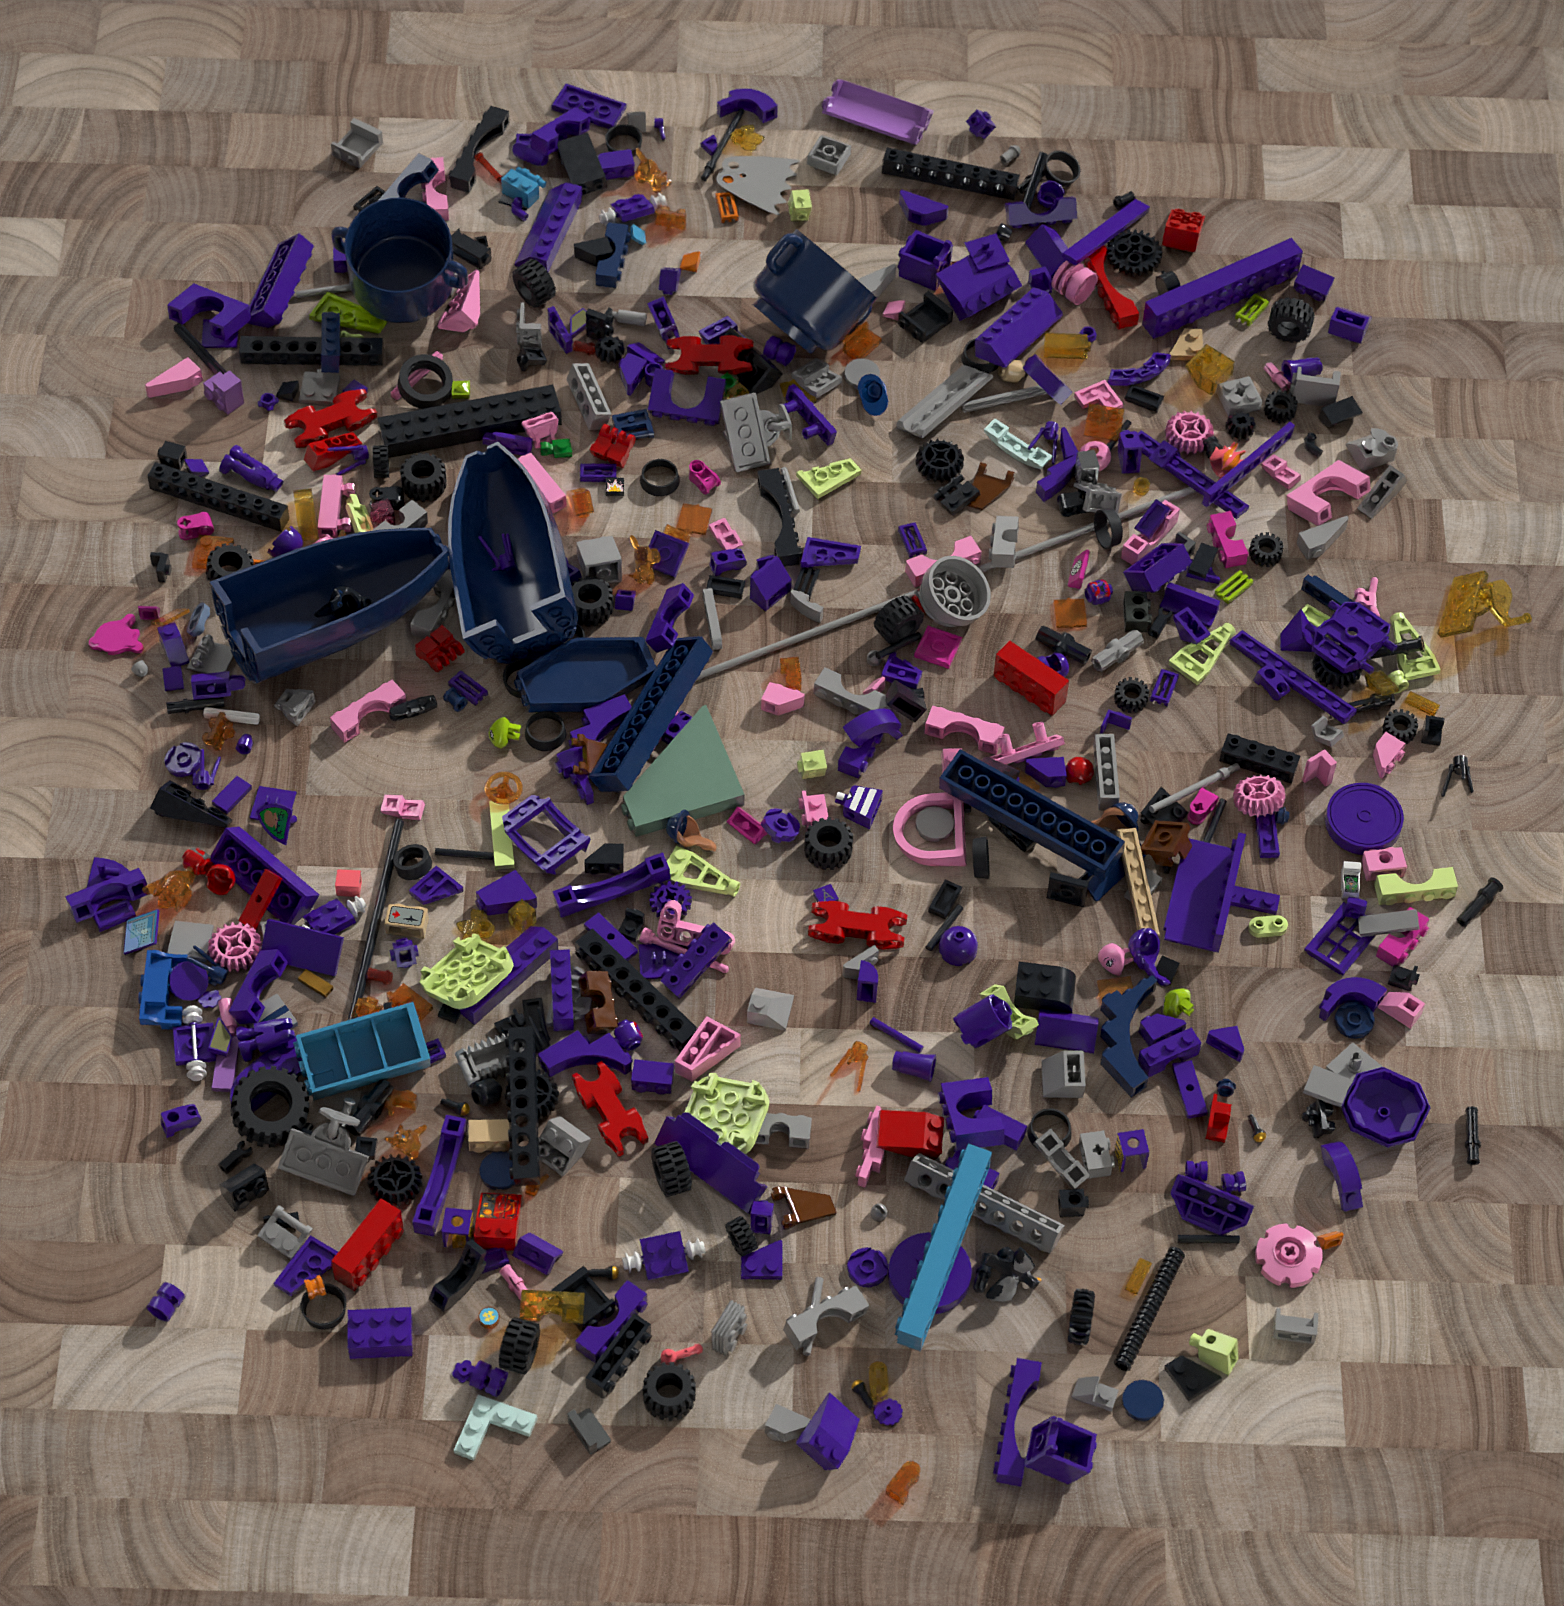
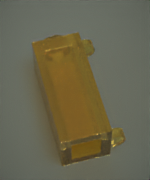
M1045 333L1044 358L1087 359V352H1091V342H1088V334Z

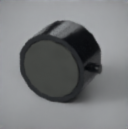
M1163 270L1161 271L1162 274L1155 278V285L1159 295L1181 286L1177 275L1173 271L1165 273Z

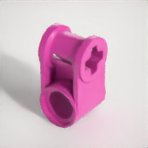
M694 460L690 463L689 480L703 494L706 495L710 492L709 490L721 485L718 475L708 468L704 462Z
M207 512L183 516L177 521L178 535L182 540L206 537L214 532L211 517Z
M1201 788L1190 804V811L1187 815L1188 821L1194 825L1203 823L1208 814L1215 808L1219 796Z

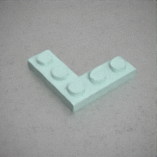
M478 1395L454 1448V1454L474 1460L490 1423L530 1437L538 1419L537 1415Z

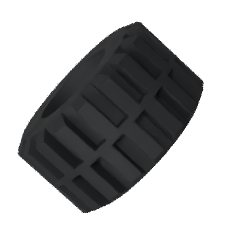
M531 259L512 272V279L516 290L530 306L538 308L555 297L556 288L553 279L546 268L538 261Z
M1289 297L1281 298L1272 305L1267 323L1268 330L1271 331L1273 336L1284 342L1298 343L1301 340L1304 341L1310 336L1315 312L1303 300L1290 299Z
M418 453V455L415 456L413 454L410 456V459L406 458L404 460L405 463H402L400 469L401 486L404 494H407L410 499L414 498V501L421 500V502H425V500L432 501L434 497L438 498L440 494L444 493V489L447 486L446 469L440 458H436L434 454ZM420 476H429L425 479L418 478Z
M225 543L221 547L216 546L215 550H212L207 558V581H213L234 573L225 571L221 568L223 566H234L238 569L237 571L253 566L254 560L251 553H248L246 548L241 549V545L233 546L234 543L229 545Z
M586 576L585 579L581 577L578 578V581L572 582L579 625L586 624V626L590 627V625L594 624V626H598V623L603 624L605 619L608 620L610 614L613 613V591L609 583H605V580L602 578L599 580L595 576L593 578ZM587 599H593L597 602L585 603L583 601Z
M905 595L899 596L888 602L879 611L874 621V628L888 644L892 645L914 634L920 628L924 620V614L910 597Z
M827 817L826 820L820 818L819 822L815 820L812 822V826H808L805 833V856L811 864L814 863V866L817 868L819 866L822 867V870H826V868L834 870V867L839 869L842 867V863L846 864L852 856L853 833H851L849 826L846 827L844 821L839 822L840 819L837 818L835 820H832L831 817ZM831 840L836 842L837 845L826 847L821 845L820 842Z
M675 1141L652 1148V1164L662 1193L666 1197L690 1191L692 1178L681 1145Z
M516 1317L511 1319L505 1330L499 1351L498 1361L500 1369L523 1375L527 1374L538 1349L540 1339L539 1323Z
M663 1362L661 1367L655 1365L653 1372L651 1370L647 1372V1377L643 1381V1402L646 1404L647 1411H652V1416L656 1417L658 1415L659 1420L663 1421L664 1418H668V1421H673L674 1417L679 1420L682 1418V1414L686 1416L689 1413V1409L693 1408L696 1399V1383H694V1376L690 1375L688 1368L683 1370V1365L681 1364L675 1366V1362H670V1365H666V1362ZM665 1385H674L681 1390V1393L673 1398H665L657 1391Z

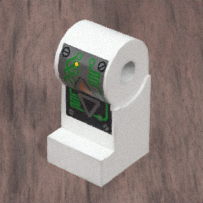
M1343 862L1341 869L1343 899H1348L1349 896L1359 898L1360 862Z

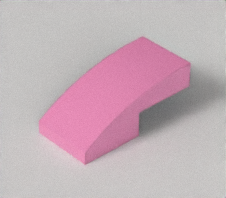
M1274 454L1261 464L1263 469L1273 479L1287 489H1290L1301 480V474L1288 468L1287 461Z
M726 518L709 524V530L723 550L737 549L743 546L735 529H731Z
M385 795L380 811L393 817L421 820L425 803L423 800H405L403 795Z

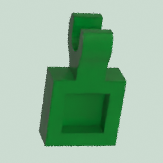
M570 438L552 440V444L549 442L540 443L541 456L554 454V458L572 457Z

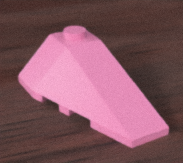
M477 269L468 275V285L463 289H457L456 293L458 295L448 304L450 306L449 311L443 312L437 326L439 329L466 332L468 329H474L477 326L480 315L479 271Z

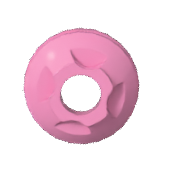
M1099 441L1088 442L1081 447L1079 452L1097 448L1099 450L1096 454L1099 471L1105 469L1111 461V452L1108 446Z

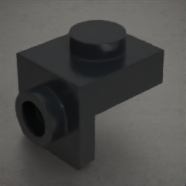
M151 552V565L157 566L158 582L166 583L167 576L171 575L172 570L169 554Z

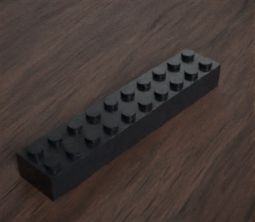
M553 384L377 418L382 445H388L389 458L481 441L485 433L525 432L521 424L523 421L549 412H553L558 418V426L562 425L561 408Z

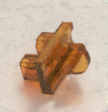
M663 205L660 209L656 208L655 225L666 226V231L668 232L671 231V228L686 229L687 213L685 209L679 208L677 211H670L668 206Z
M219 712L217 717L210 718L208 723L211 732H204L202 736L203 742L206 745H212L215 751H220L224 741L227 738H233L236 733L232 728V722L226 718L225 712Z

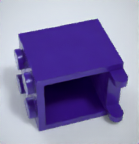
M915 230L912 236L907 238L906 245L899 250L898 276L936 291L940 284L935 274L949 267L952 263V242L950 240L944 242Z
M1051 1416L1032 1427L1024 1467L1069 1485L1091 1472L1093 1468V1453L1097 1447V1434L1069 1423L1062 1418ZM1065 1452L1070 1454L1069 1460L1064 1458Z

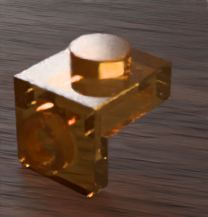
M668 524L664 527L663 533L687 543L690 541L689 528H686L683 532Z
M372 996L358 998L351 1016L358 1018L382 1011L383 1005L379 1004V1000Z
M393 1089L392 1095L388 1096L386 1100L389 1116L394 1115L396 1107L416 1111L418 1106L417 1094L408 1090L400 1091Z

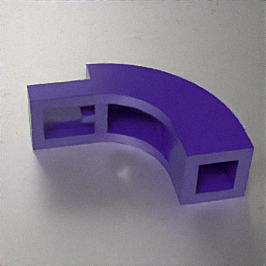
M742 88L728 91V98L717 102V114L720 118L738 111L739 108L754 113L762 123L778 117V105L767 94L755 89Z
M1036 354L1026 360L1023 369L1057 403L1061 405L1073 393Z
M884 708L865 712L843 726L851 741L858 747L873 736L881 733H888L896 740L903 736L899 731L902 725L893 711Z
M1350 977L1336 981L1325 991L1323 1001L1319 1006V1018L1326 1021L1339 1005L1352 1001L1359 1002L1363 1006L1366 1005L1374 1012L1379 1003L1384 999L1387 989L1375 981L1360 977Z
M1340 1141L1321 1145L1323 1163L1332 1171L1337 1184L1341 1210L1345 1212L1362 1208L1363 1202L1360 1189H1363L1356 1163L1349 1149Z

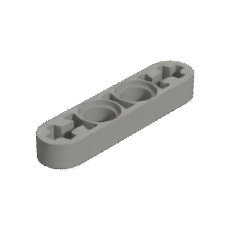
M712 588L702 589L712 649L719 650L722 649V638Z

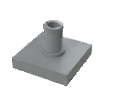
M1352 1042L1326 1066V1070L1352 1079V1084L1357 1073L1383 1066Z

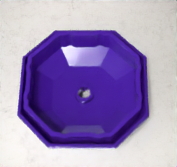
M1380 1067L1356 1074L1347 1091L1341 1109L1351 1131L1390 1148L1415 1141L1431 1107L1420 1083L1390 1069ZM1384 1111L1387 1115H1382L1380 1112Z

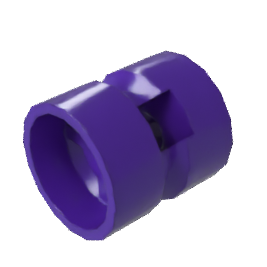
M772 335L765 344L763 355L772 360L776 359V362L783 366H788L794 357L796 346L789 342L783 343L780 338Z
M163 1282L156 1292L157 1296L152 1297L146 1308L156 1318L169 1322L176 1311L175 1308L181 1305L186 1296L175 1285Z
M480 1360L471 1374L469 1385L479 1390L485 1388L486 1393L498 1397L506 1384L508 1372L498 1367L492 1369L491 1364Z

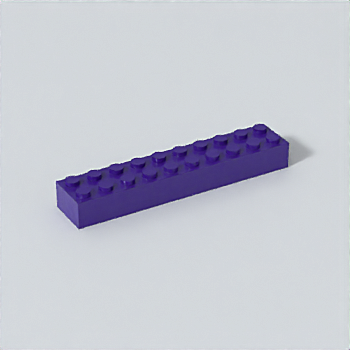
M1289 238L1145 302L1142 326L1154 339L1172 330H1177L1183 325L1193 323L1195 320L1206 317L1217 310H1222L1226 306L1235 304L1244 298L1251 297L1260 291H1265L1269 287L1278 285L1287 279L1294 278L1299 273L1303 251L1292 238Z

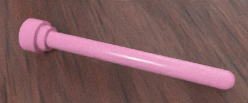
M646 927L639 939V942L643 944L653 943L677 954H685L688 950L674 943L661 940L653 933V930ZM714 961L709 966L723 973L729 971L728 966Z

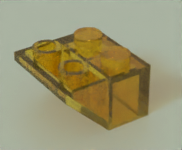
M1206 344L1185 367L1197 387L1213 396L1217 391V384L1226 382L1233 375L1235 361Z

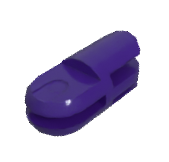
M517 142L512 147V153L515 157L531 164L544 166L549 161L548 155H543L524 142Z

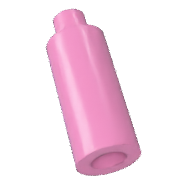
M223 998L218 1001L220 1016L230 1034L235 1036V1031L238 1027L237 1021L229 1013L233 1001L231 998Z

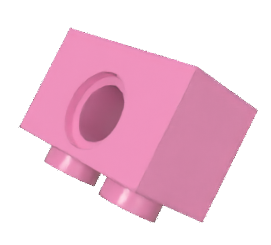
M1389 847L1381 850L1370 849L1364 851L1361 860L1366 881L1376 880L1377 875L1396 873L1399 877H1404L1407 868L1402 847Z

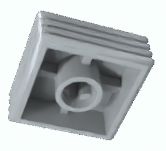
M820 135L807 156V165L824 170L830 174L838 175L851 154V145Z
M1249 376L1217 384L1216 393L1228 417L1233 415L1234 411L1238 414L1242 411L1244 414L1261 409L1262 400Z
M733 1300L728 1303L711 1331L712 1350H716L720 1354L723 1353L724 1356L729 1351L733 1352L737 1345L736 1339L738 1335H743L747 1329V1324L745 1323L747 1314H745L744 1305L741 1306L737 1302H733Z

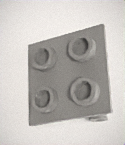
M209 634L203 636L187 669L201 673L226 672L233 658L230 646L213 642V637Z

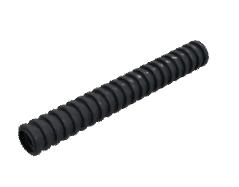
M1177 1247L1168 1248L1165 1258H1163V1263H1161L1155 1279L1152 1281L1153 1284L1150 1285L1145 1300H1143L1140 1310L1137 1312V1316H1135V1321L1132 1322L1127 1337H1125L1119 1353L1116 1355L1114 1365L1120 1370H1131L1134 1360L1140 1351L1139 1349H1141L1147 1333H1149L1152 1323L1157 1316V1312L1160 1310V1306H1162V1301H1164L1170 1285L1173 1283L1172 1280L1175 1279V1275L1185 1258V1253Z

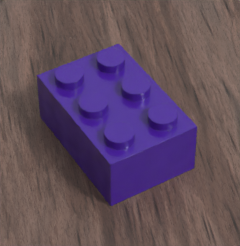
M1161 543L1123 573L1132 591L1154 593L1159 591L1164 583L1172 581L1176 574L1184 572L1187 566L1192 563V560L1184 544Z
M411 1307L348 1310L349 1358L413 1356V1318Z

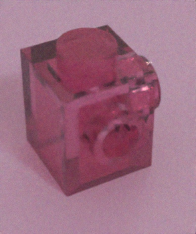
M388 498L371 504L369 516L372 523L375 522L376 526H378L382 522L387 521L391 525H396L395 513Z

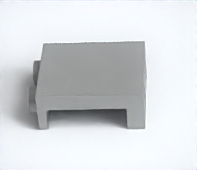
M353 118L350 121L351 129L338 144L335 142L331 143V152L335 158L361 168L383 144V136L381 130Z
M1298 367L1297 373H1293V384L1290 386V392L1296 397L1298 403L1325 407L1336 402L1340 385V371H1334L1332 379L1302 375V367Z

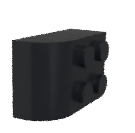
M1019 961L1014 1006L1032 1010L1046 1009L1073 1013L1076 975L1071 970L1060 966Z

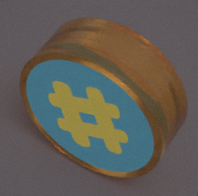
M485 1307L479 1312V1323L482 1327L492 1329L499 1324L500 1316L497 1309Z

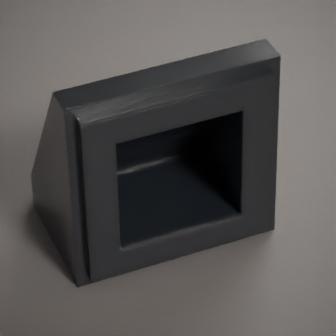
M296 380L283 382L276 397L293 402L299 390V382Z
M1162 955L1156 970L1159 975L1166 977L1170 981L1169 985H1171L1180 963Z

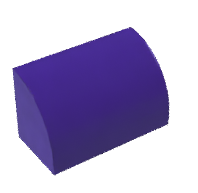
M861 960L857 1000L876 1003L878 972L871 963Z

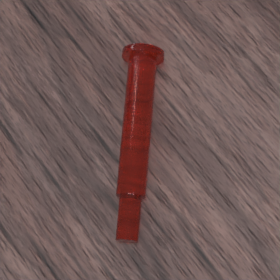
M482 152L476 154L475 161H479L501 183L502 176L483 157L484 154Z

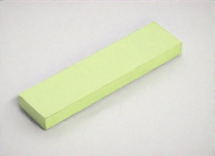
M508 800L489 801L495 870L515 868L512 840L505 833L502 816L509 812Z

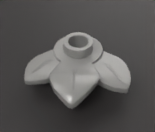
M1371 428L1372 438L1361 442L1366 450L1372 451L1373 457H1384L1388 452H1394L1398 447V442L1394 436L1388 435L1386 431L1377 428Z

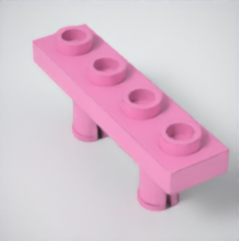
M1037 722L1032 724L1036 737L1035 742L1013 749L1009 734H1002L998 736L1002 752L989 758L1006 765L1012 762L1020 763L1025 761L1027 757H1038L1044 751L1058 750L1059 746L1065 743L1063 737L1057 734L1047 737L1044 723Z

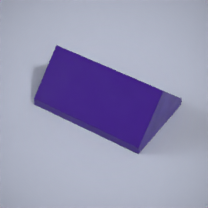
M1042 224L1025 241V244L1041 267L1045 266L1051 278H1053L1058 268L1066 261L1061 257L1062 253L1068 249L1057 231Z
M1040 1009L1035 1045L1094 1054L1099 1018Z

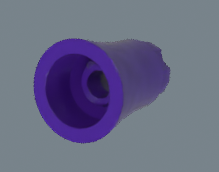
M1318 357L1284 360L1281 366V370L1284 373L1283 376L1291 384L1293 373H1297L1298 367H1302V375L1316 376L1323 371L1322 363Z
M895 1052L892 1061L893 1071H899V1073L915 1076L929 1082L933 1079L936 1067V1054Z

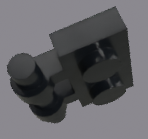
M962 474L951 478L948 484L944 487L941 486L933 494V498L936 501L941 497L943 498L941 506L952 516L980 496V491L969 481L963 485L961 484L965 480ZM953 488L956 489V490H955L954 492H952L951 494L948 493V492H949L950 490H952Z

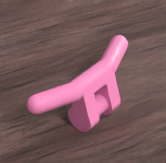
M1373 577L1371 578L1369 592L1363 588H1357L1354 591L1355 602H1359L1380 617L1376 607L1378 579Z

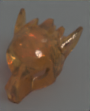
M189 866L184 871H170L160 880L154 881L142 888V891L148 895L153 894V897H158L157 907L162 909L175 907L174 910L178 912L191 899V885L196 877L194 875V868Z

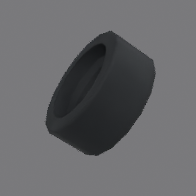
M419 844L402 847L397 851L393 859L398 876L405 880L422 878L432 868V860L427 848ZM413 858H422L419 863L413 866H403Z

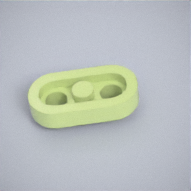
M1279 915L1255 917L1251 919L1248 931L1257 938L1281 936L1286 933L1288 922Z

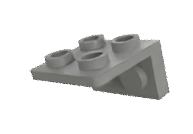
M521 302L520 309H517V320H520L516 322V333H520L517 334V345H520V349L522 347L542 348L541 324L525 323L524 302Z
M1088 481L1074 483V487L1086 492L1083 506L1084 511L1096 512L1102 509H1113L1118 514L1122 493L1115 491L1116 488L1107 486L1104 483L1093 485Z

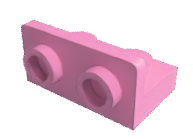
M802 791V796L798 798L799 809H803L804 813L801 814L802 825H806L807 830L808 826H812V822L815 820L819 822L820 818L826 820L828 812L824 794L807 796L806 791Z

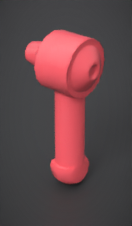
M695 1344L692 1347L676 1352L672 1349H665L661 1353L660 1361L670 1365V1362L676 1363V1360L702 1353L703 1347L701 1344Z

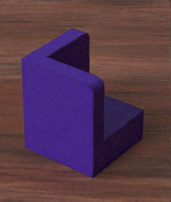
M1044 266L1030 270L1028 283L1031 289L1034 287L1052 293V278L1047 268Z

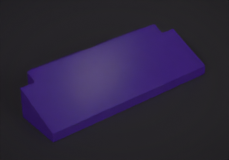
M684 1112L682 1115H677L676 1118L666 1116L654 1144L661 1146L677 1141L685 1153L690 1171L746 1213L750 1214L753 1201H759L768 1187L756 1181L760 1175L758 1172L759 1164L731 1143L723 1142L722 1145L718 1143L719 1135L690 1113Z

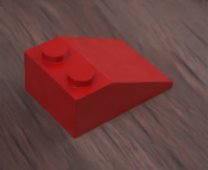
M880 1110L876 1147L912 1158L920 1153L935 1160L942 1154L944 1117L927 1112Z

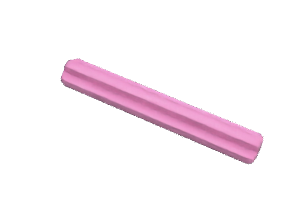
M438 351L432 354V356L443 359V355ZM418 369L413 371L408 377L410 386L413 387L430 370ZM398 386L391 391V397L395 400L401 397Z

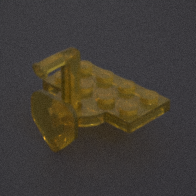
M1484 570L1453 578L1437 634L1443 638L1472 632L1476 618L1484 615L1489 610L1499 623L1506 627L1530 623L1532 617L1529 613H1524L1522 616L1511 618L1508 615L1512 601L1511 588L1503 579L1487 582L1489 574Z

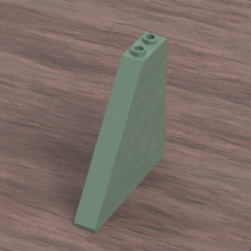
M707 705L699 709L623 796V804H621L622 813L624 816L627 815L629 830H633L636 837L665 829L668 820L683 809L688 810L690 816L695 820L745 805V794Z

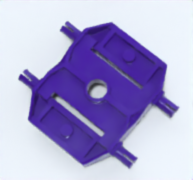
M1331 600L1328 607L1335 612L1330 619L1324 621L1318 628L1310 622L1305 626V629L1314 635L1311 651L1342 673L1362 668L1371 674L1375 668L1366 663V661L1382 646H1385L1392 652L1397 649V645L1389 641L1390 624L1359 602H1344L1340 606ZM1348 631H1354L1357 635H1349ZM1326 635H1329L1335 642H1338L1344 647H1346L1349 652H1347L1339 645L1334 643L1332 640L1327 638Z

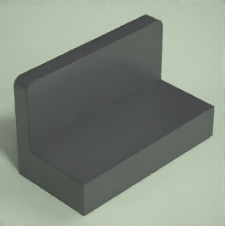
M590 1408L585 1409L577 1414L575 1409L567 1413V1422L590 1455L611 1443L610 1437Z

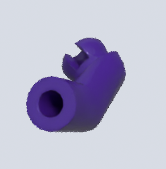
M515 197L511 203V212L521 220L526 221L529 214L522 210L523 200L520 197Z

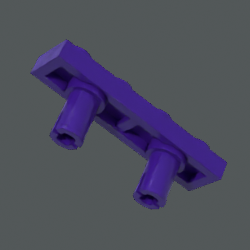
M795 384L790 385L785 397L788 403L783 405L788 414L797 411L810 425L802 429V436L805 439H809L818 435L827 446L833 444L837 434L834 426L827 421L824 415L818 411Z

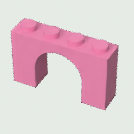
M1338 460L1286 495L1288 510L1317 526L1322 525L1331 519L1332 515L1330 503L1319 498V494L1338 490L1356 499H1360L1371 491L1370 478L1368 475Z

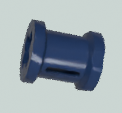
M451 687L443 695V700L449 702L456 712L463 710L468 703L467 698L462 697L455 687Z

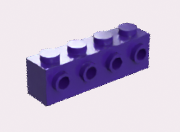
M714 922L711 925L707 924L701 931L702 935L690 942L687 952L685 954L681 953L674 961L676 964L671 969L667 968L661 975V983L679 999L733 941Z

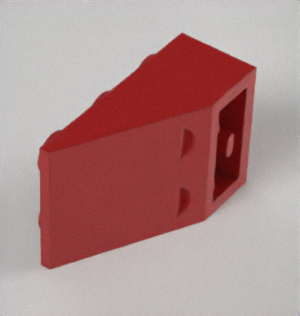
M1172 209L1165 225L1162 246L1196 252L1205 216L1198 212L1188 213L1183 209Z

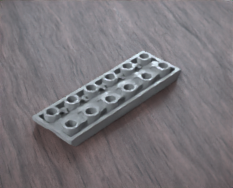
M966 365L961 366L901 417L897 422V428L921 438L925 437L993 378V375Z

